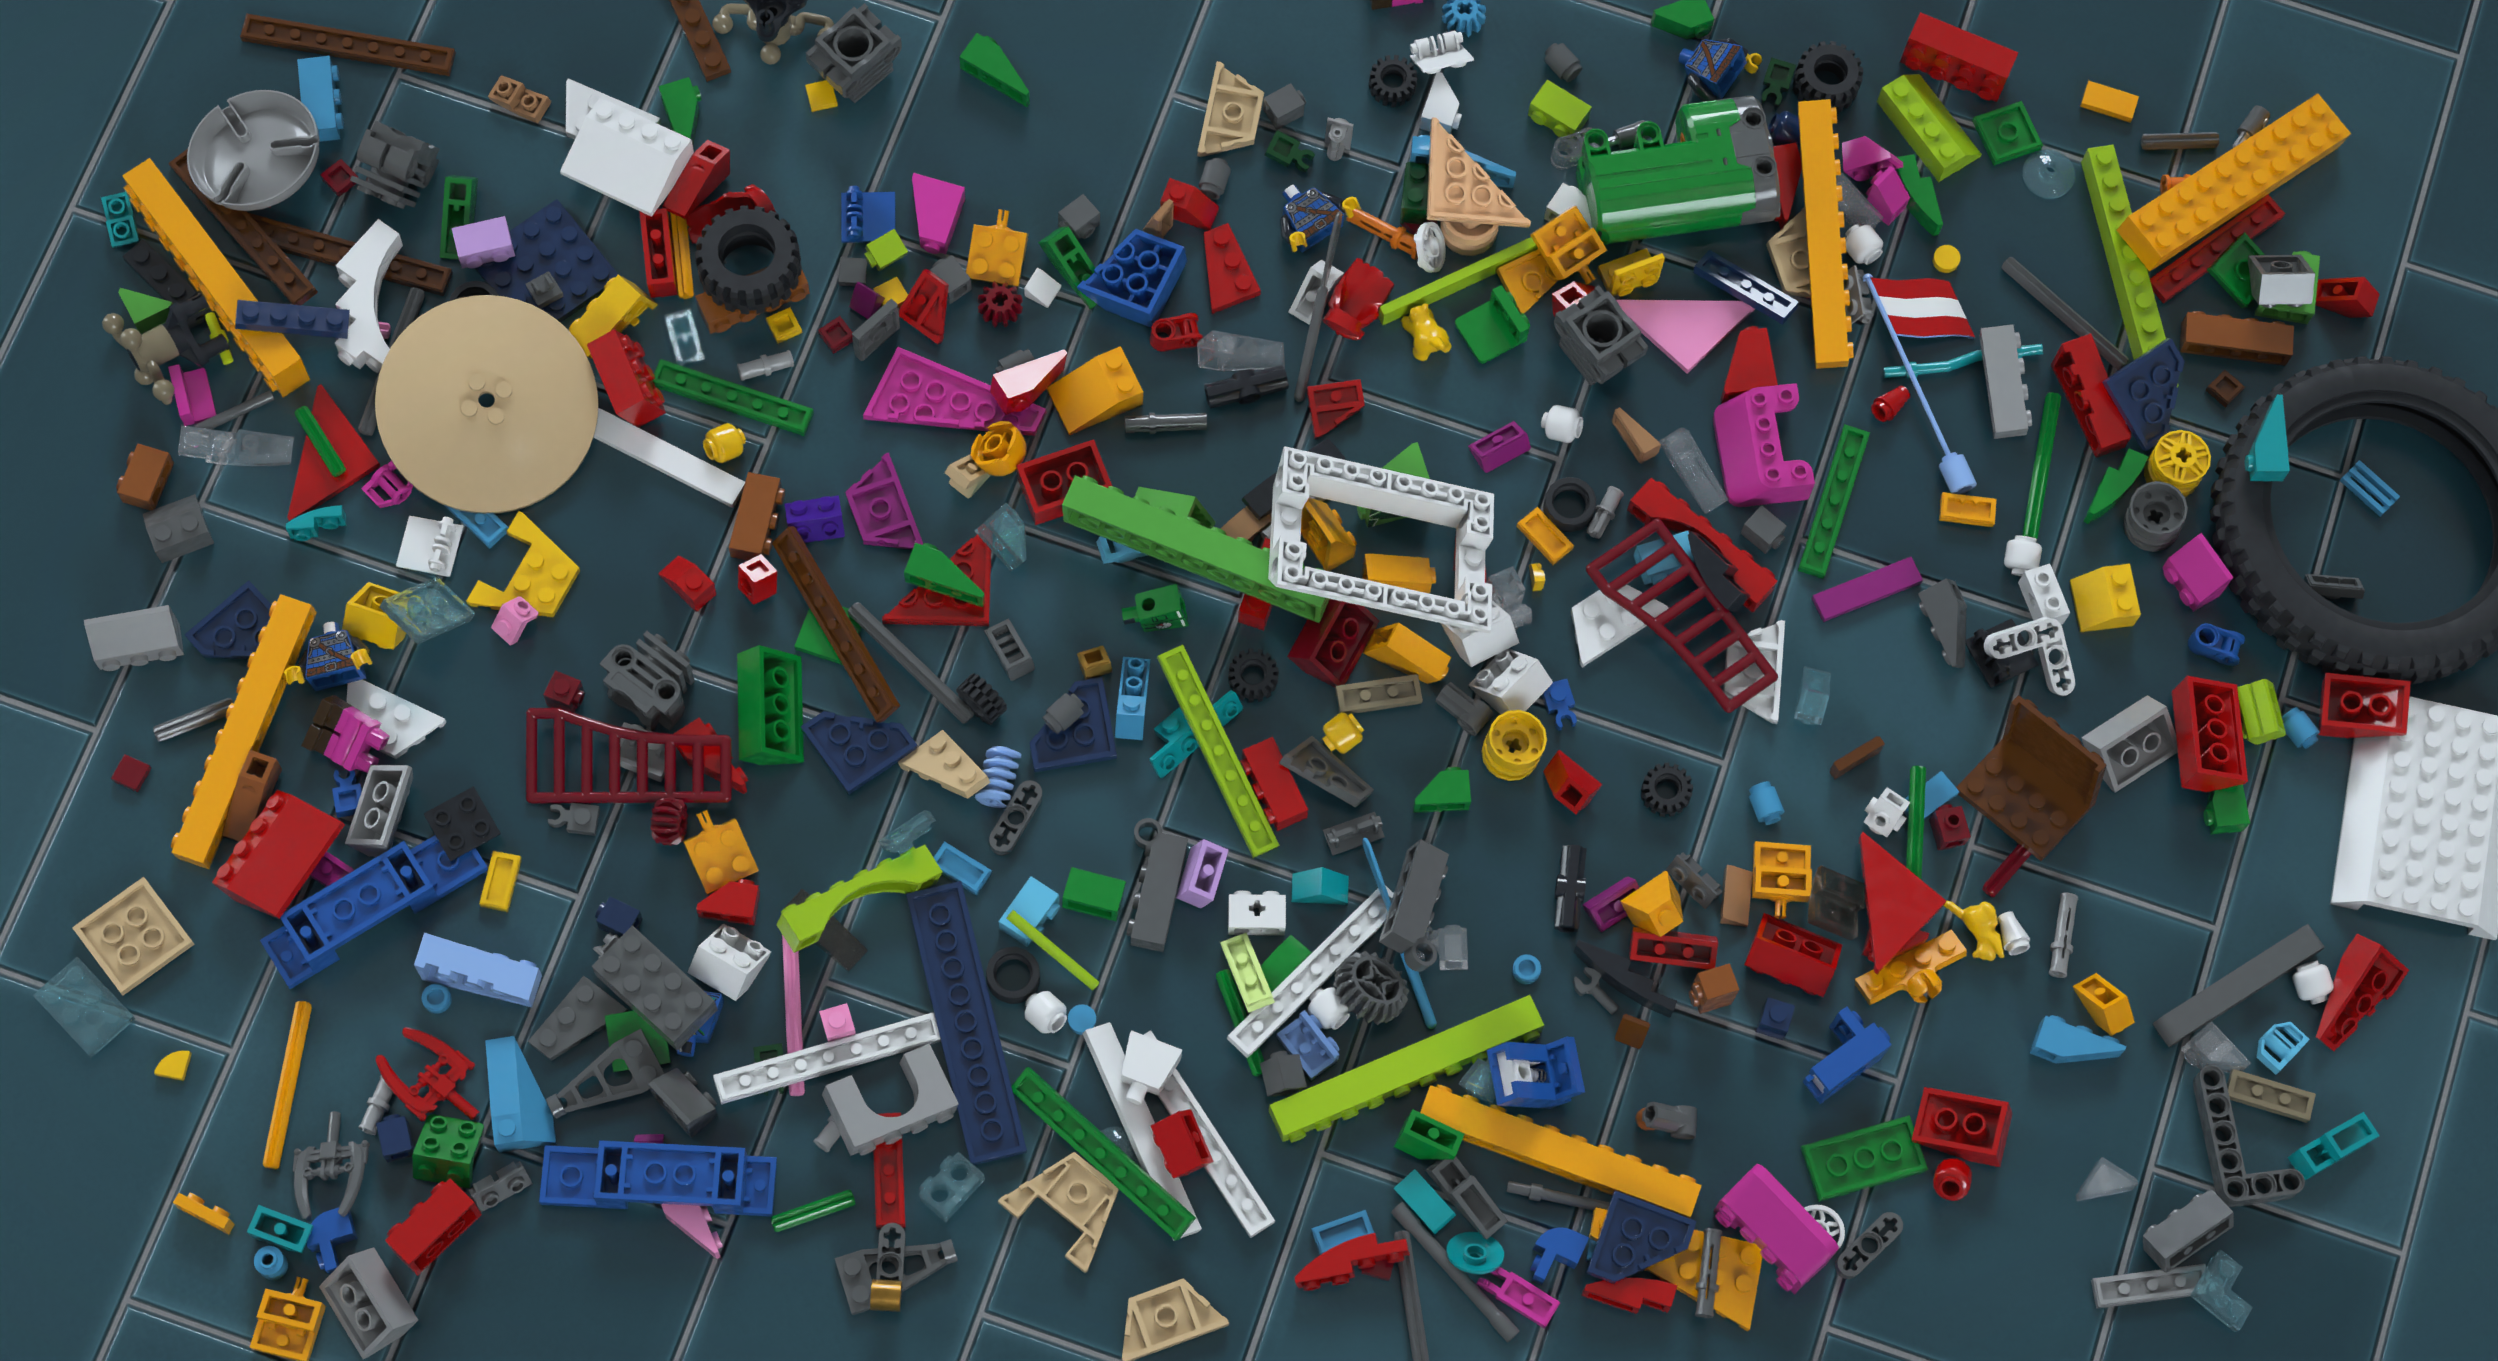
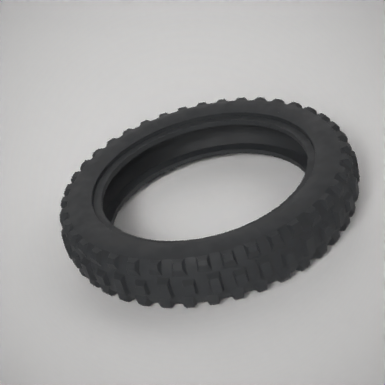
M2366 356L2355 357V359H2344L2343 361L2341 359L2333 360L2329 364L2315 366L2307 369V371L2303 370L2285 380L2284 384L2280 383L2272 388L2267 397L2261 396L2250 409V415H2244L2235 427L2238 433L2231 434L2223 448L2226 456L2219 459L2215 470L2219 475V479L2212 485L2210 497L2215 500V505L2210 510V520L2216 523V531L2212 538L2214 547L2220 549L2221 554L2219 558L2233 576V579L2228 584L2231 592H2234L2235 595H2240L2242 599L2240 607L2243 611L2254 615L2258 619L2257 627L2263 633L2266 632L2269 636L2274 635L2277 638L2276 645L2283 650L2288 648L2292 652L2296 651L2299 653L2298 659L2306 664L2322 665V672L2404 680L2411 681L2412 684L2433 681L2437 677L2443 678L2458 672L2459 669L2465 671L2481 660L2482 657L2487 658L2497 651L2498 408L2486 402L2488 397L2480 390L2475 393L2465 387L2466 381L2459 377L2442 376V369L2434 366L2430 369L2419 368L2418 362L2412 360H2396L2393 362L2392 357L2381 356L2379 359H2368ZM2276 395H2283L2288 448L2309 432L2331 423L2350 419H2377L2405 425L2428 435L2451 451L2464 464L2477 482L2486 500L2493 529L2492 558L2488 573L2478 593L2470 601L2452 612L2430 620L2410 623L2382 622L2367 619L2339 608L2319 595L2299 576L2284 554L2273 525L2271 513L2273 481H2250L2249 471L2245 470V457L2249 454L2269 406Z

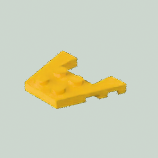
M518 511L507 530V534L530 545L528 552L504 592L478 580L466 600L467 605L471 607H491V609L500 610L502 604L520 596L538 611L539 616L554 617L577 578L580 569L525 514Z

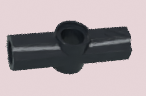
M1283 365L1256 372L1252 369H1245L1236 372L1231 378L1204 384L1205 396L1210 409L1235 402L1250 404L1259 400L1263 395L1289 388L1287 374Z
M1579 845L1563 846L1561 851L1560 873L1557 875L1554 897L1557 900L1554 929L1560 932H1578L1580 925L1581 903L1584 901L1586 887L1584 870L1587 849Z

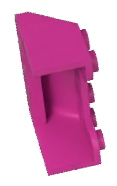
M1797 383L1753 388L1720 404L1715 409L1713 425L1727 500L1733 506L1746 507L1809 499L1815 485L1812 467L1803 460L1783 461L1775 413L1788 412L1797 406L1799 402Z
M1756 1164L1719 1201L1714 1209L1717 1213L1715 1217L1725 1228L1730 1226L1734 1229L1739 1226L1741 1228V1235L1749 1243L1754 1242L1761 1249L1760 1254L1769 1264L1772 1265L1774 1263L1778 1267L1776 1270L1778 1275L1776 1281L1785 1291L1791 1290L1793 1294H1796L1815 1276L1839 1249L1832 1236L1760 1164Z

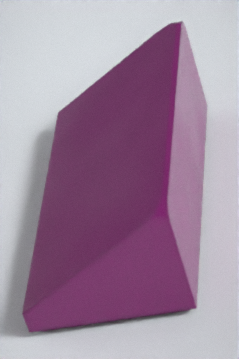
M1513 421L1470 444L1468 448L1482 470L1488 473L1529 451L1531 446L1528 434Z
M1625 877L1585 902L1583 907L1598 930L1603 932L1628 916L1620 901L1640 887L1635 879Z

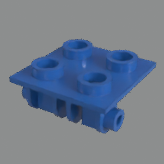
M850 186L846 193H841L842 243L872 242L895 229V192H862L860 187Z

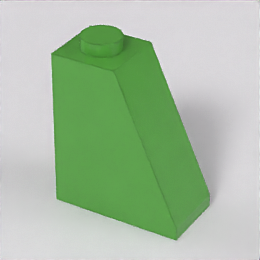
M2307 251L2292 253V255H2302L2315 272L2312 304H2303L2301 307L2277 304L2272 308L2258 305L2255 310V316L2308 324L2315 314L2320 256L2312 255Z
M1138 487L1135 496L1146 499L1151 506L1156 508L1161 506L1173 510L1176 516L1184 519L1185 517H1192L1198 520L1202 526L1209 529L1214 527L1216 523L1195 496Z

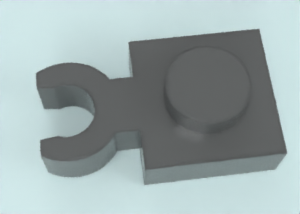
M571 803L570 810H565L558 804L550 806L551 812L560 813L558 819H548L550 827L559 828L565 824L567 825L568 833L596 836L600 813L599 806Z

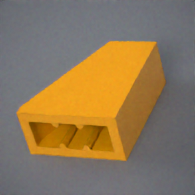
M1365 554L1362 579L1430 593L1432 584L1436 583L1435 567H1430L1429 558Z
M1399 622L1375 629L1363 652L1365 655L1407 675L1418 674L1419 680L1426 684L1441 681L1448 673L1449 667L1447 665L1451 659L1449 655Z
M1667 871L1662 872L1620 901L1633 925L1659 937H1662L1683 922L1680 894Z

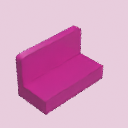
M179 364L168 367L174 386L179 416L185 426L200 423L217 415L205 368L183 373Z

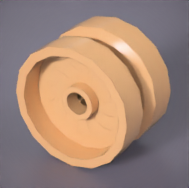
M1440 221V229L1444 236L1445 245L1460 255L1475 256L1484 253L1494 244L1498 234L1499 225Z

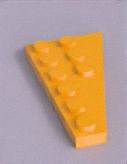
M1597 1207L1594 1209L1589 1238L1596 1242L1607 1212L1606 1209ZM1694 1230L1689 1246L1685 1251L1644 1270L1658 1276L1661 1281L1678 1285V1291L1697 1301L1698 1291L1695 1287L1696 1283L1699 1282L1704 1232ZM1721 1236L1716 1282L1719 1285V1291L1715 1293L1713 1310L1720 1316L1727 1317L1737 1323L1739 1327L1748 1332L1751 1327L1762 1263L1761 1249L1755 1243ZM1712 1248L1710 1249L1709 1269H1710Z

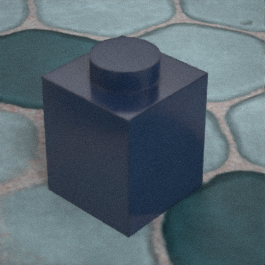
M611 896L606 903L602 902L595 915L599 929L613 935L617 934L619 937L632 925L637 929L643 919L639 910Z
M1768 997L1762 1007L1755 1032L1783 1040L1788 1032L1795 1005Z
M398 1114L384 1117L382 1122L376 1123L382 1154L387 1163L413 1156L415 1148L410 1125L405 1116L400 1117Z

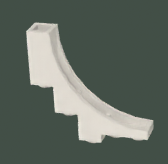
M379 219L336 265L339 274L338 279L349 289L335 304L337 309L350 310L348 339L339 338L335 342L338 350L337 356L346 365L350 366L353 364L359 369L366 363L376 373L380 372L384 359L390 350L383 339L378 323L379 292L382 280L391 261L403 247L399 233Z

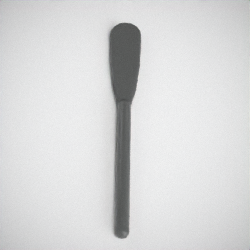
M1341 211L1337 212L1334 219L1322 283L1316 294L1294 399L1297 402H1301L1305 398L1328 294L1326 286L1342 224Z

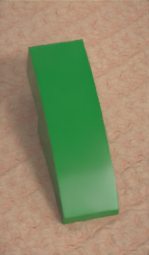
M1914 154L1897 157L1903 162V167L1895 170L1910 196L1906 207L1922 227L1932 236H1938L1943 222L1931 176L1920 178Z
M2129 448L2118 470L2108 467L2083 522L2089 524L2113 508L2134 484L2149 457Z

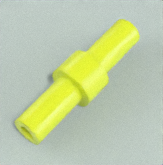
M207 313L205 320L211 332L209 335L210 340L219 336V334H223L227 342H229L225 330H221L215 313ZM225 350L219 354L224 365L234 361L230 350Z

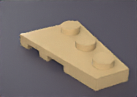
M941 730L898 761L901 769L907 772L911 770L918 773L921 778L927 781L931 779L940 783L943 788L967 799L990 783L988 776L944 730Z

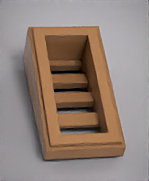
M1168 199L1143 228V232L1162 239L1173 226L1174 204L1172 200Z
M1620 407L1617 408L1611 422L1637 461L1643 463L1659 453L1661 444Z

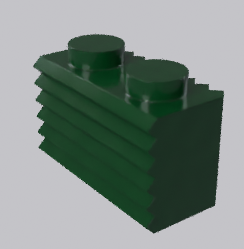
M1406 163L1400 214L1401 224L1412 223L1422 225L1427 222L1429 164Z

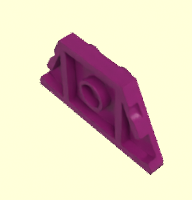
M886 453L872 470L869 469L862 475L858 483H854L845 492L863 544L913 550L915 543L923 545L891 457L889 453Z

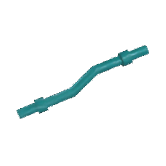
M2042 344L2021 346V348L2017 349L2018 358L2043 354ZM1976 350L1949 361L1923 364L1909 363L1917 377L1920 374L1949 372L1974 362L1982 361L1983 358L1982 351ZM1905 365L1883 368L1884 378L1900 376L1910 378Z

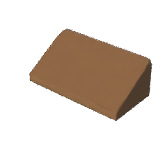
M1732 865L1726 866L1720 913L1721 924L1748 927L1753 872Z

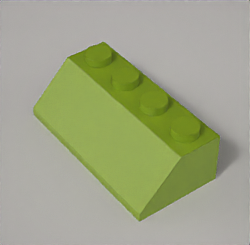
M1920 74L1902 75L1882 87L1877 103L1938 182L1981 157L1980 151Z

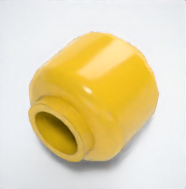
M730 423L720 425L706 433L705 440L703 441L704 451L709 459L715 460L718 463H725L739 457L743 453V444L746 443L745 435L741 429H736Z
M1339 713L1323 726L1326 736L1322 740L1331 752L1337 749L1340 753L1345 754L1363 740L1362 732L1365 730L1352 713L1349 715Z

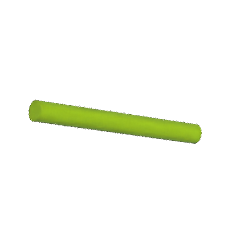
M1012 910L1008 914L1007 920L1093 991L1100 982L1016 911Z

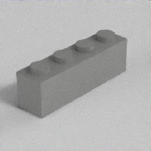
M2013 324L1981 328L1979 337L1994 439L2027 435L2028 426H2032L2031 411L2025 408L2024 400H2028L2027 384H2022L2021 374H2025L2023 358H2018L2017 349L2021 348L2019 332H2014Z

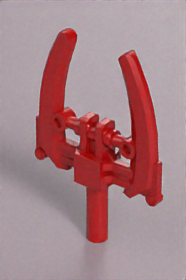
M408 1027L403 1028L402 1035L425 1046L439 1056L438 1062L435 1065H426L424 1067L426 1072H420L417 1075L419 1078L417 1080L418 1083L410 1088L400 1080L383 1055L376 1056V1064L388 1087L420 1121L426 1120L428 1112L435 1111L438 1107L435 1104L438 1101L444 1102L446 1099L471 1120H474L479 1114V1111L455 1091V1083L459 1079L463 1081L466 1077V1071L468 1069L473 1070L475 1063L440 1039L420 1030ZM448 1064L451 1067L446 1074L438 1073L442 1066ZM427 1085L429 1092L422 1098L418 1095L419 1090Z

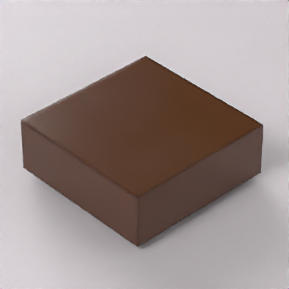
M2224 370L2206 388V391L2226 408L2244 390L2245 386L2228 371Z

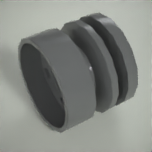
M2155 481L2139 487L2131 497L2123 523L2125 534L2131 543L2142 550L2152 552L2165 550L2173 545L2186 520L2188 507L2185 497L2179 489L2165 482Z

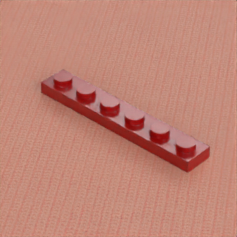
M2269 194L2150 278L2154 294L2164 304L2206 274L2211 264L2240 234L2246 233L2253 240L2281 220L2286 213Z

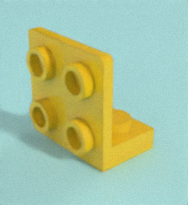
M1645 248L1599 265L1597 271L1606 290L1612 296H1625L1637 287H1649L1659 280L1665 257L1663 253L1651 257L1648 249Z

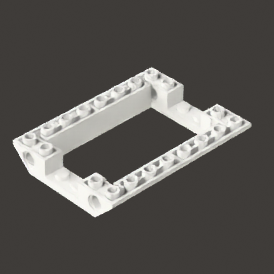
M1284 447L1273 486L1268 579L1275 587L1490 633L1492 584L1485 583V551L1493 540L1494 494ZM1309 495L1456 528L1455 598L1451 599L1306 566L1303 570L1307 543L1300 542L1302 509Z

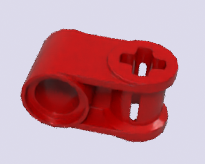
M1186 313L1176 317L1156 320L1151 328V346L1157 351L1165 352L1200 345L1204 339L1203 335L1199 334L1197 326L1198 315ZM1164 332L1168 334L1169 337L1161 338L1157 335V333Z

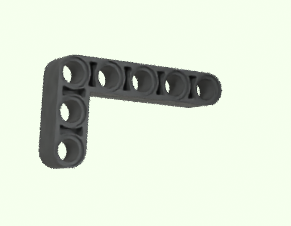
M2215 1065L2205 1066L2194 1077L2193 1088L2216 1194L2228 1207L2293 1198L2305 1185V1179L2300 1171L2296 1169H2282L2246 1174L2225 1075ZM2203 1075L2210 1076L2214 1080V1086L2207 1085L2204 1082ZM2209 1103L2217 1104L2220 1108V1114L2212 1112ZM2215 1130H2220L2225 1134L2226 1142L2218 1140ZM2221 1158L2229 1159L2232 1163V1169H2226L2221 1163ZM2283 1178L2289 1179L2293 1183L2294 1190H2289L2284 1186ZM2255 1182H2260L2265 1186L2266 1194L2256 1190ZM2227 1186L2235 1187L2238 1191V1197H2232L2227 1191Z

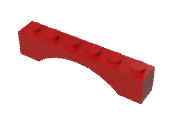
M1650 478L1630 500L1627 510L1645 525L1658 518L1669 530L1679 533L1685 531L1690 533L1692 531L1701 534L1739 569L1732 579L1751 595L1743 605L1752 613L1774 590L1778 580L1775 579L1774 574L1768 568L1760 567L1754 562L1753 557L1747 551L1740 550L1733 545L1729 536L1716 531L1707 518L1695 514L1689 504L1683 499H1677L1673 496L1664 483L1656 482L1653 478Z

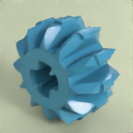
M1447 0V4H1444L1442 7L1444 14L1442 22L1447 24L1448 32L1452 30L1465 32L1468 38L1472 31L1478 33L1481 25L1486 20V7L1480 4L1481 0Z

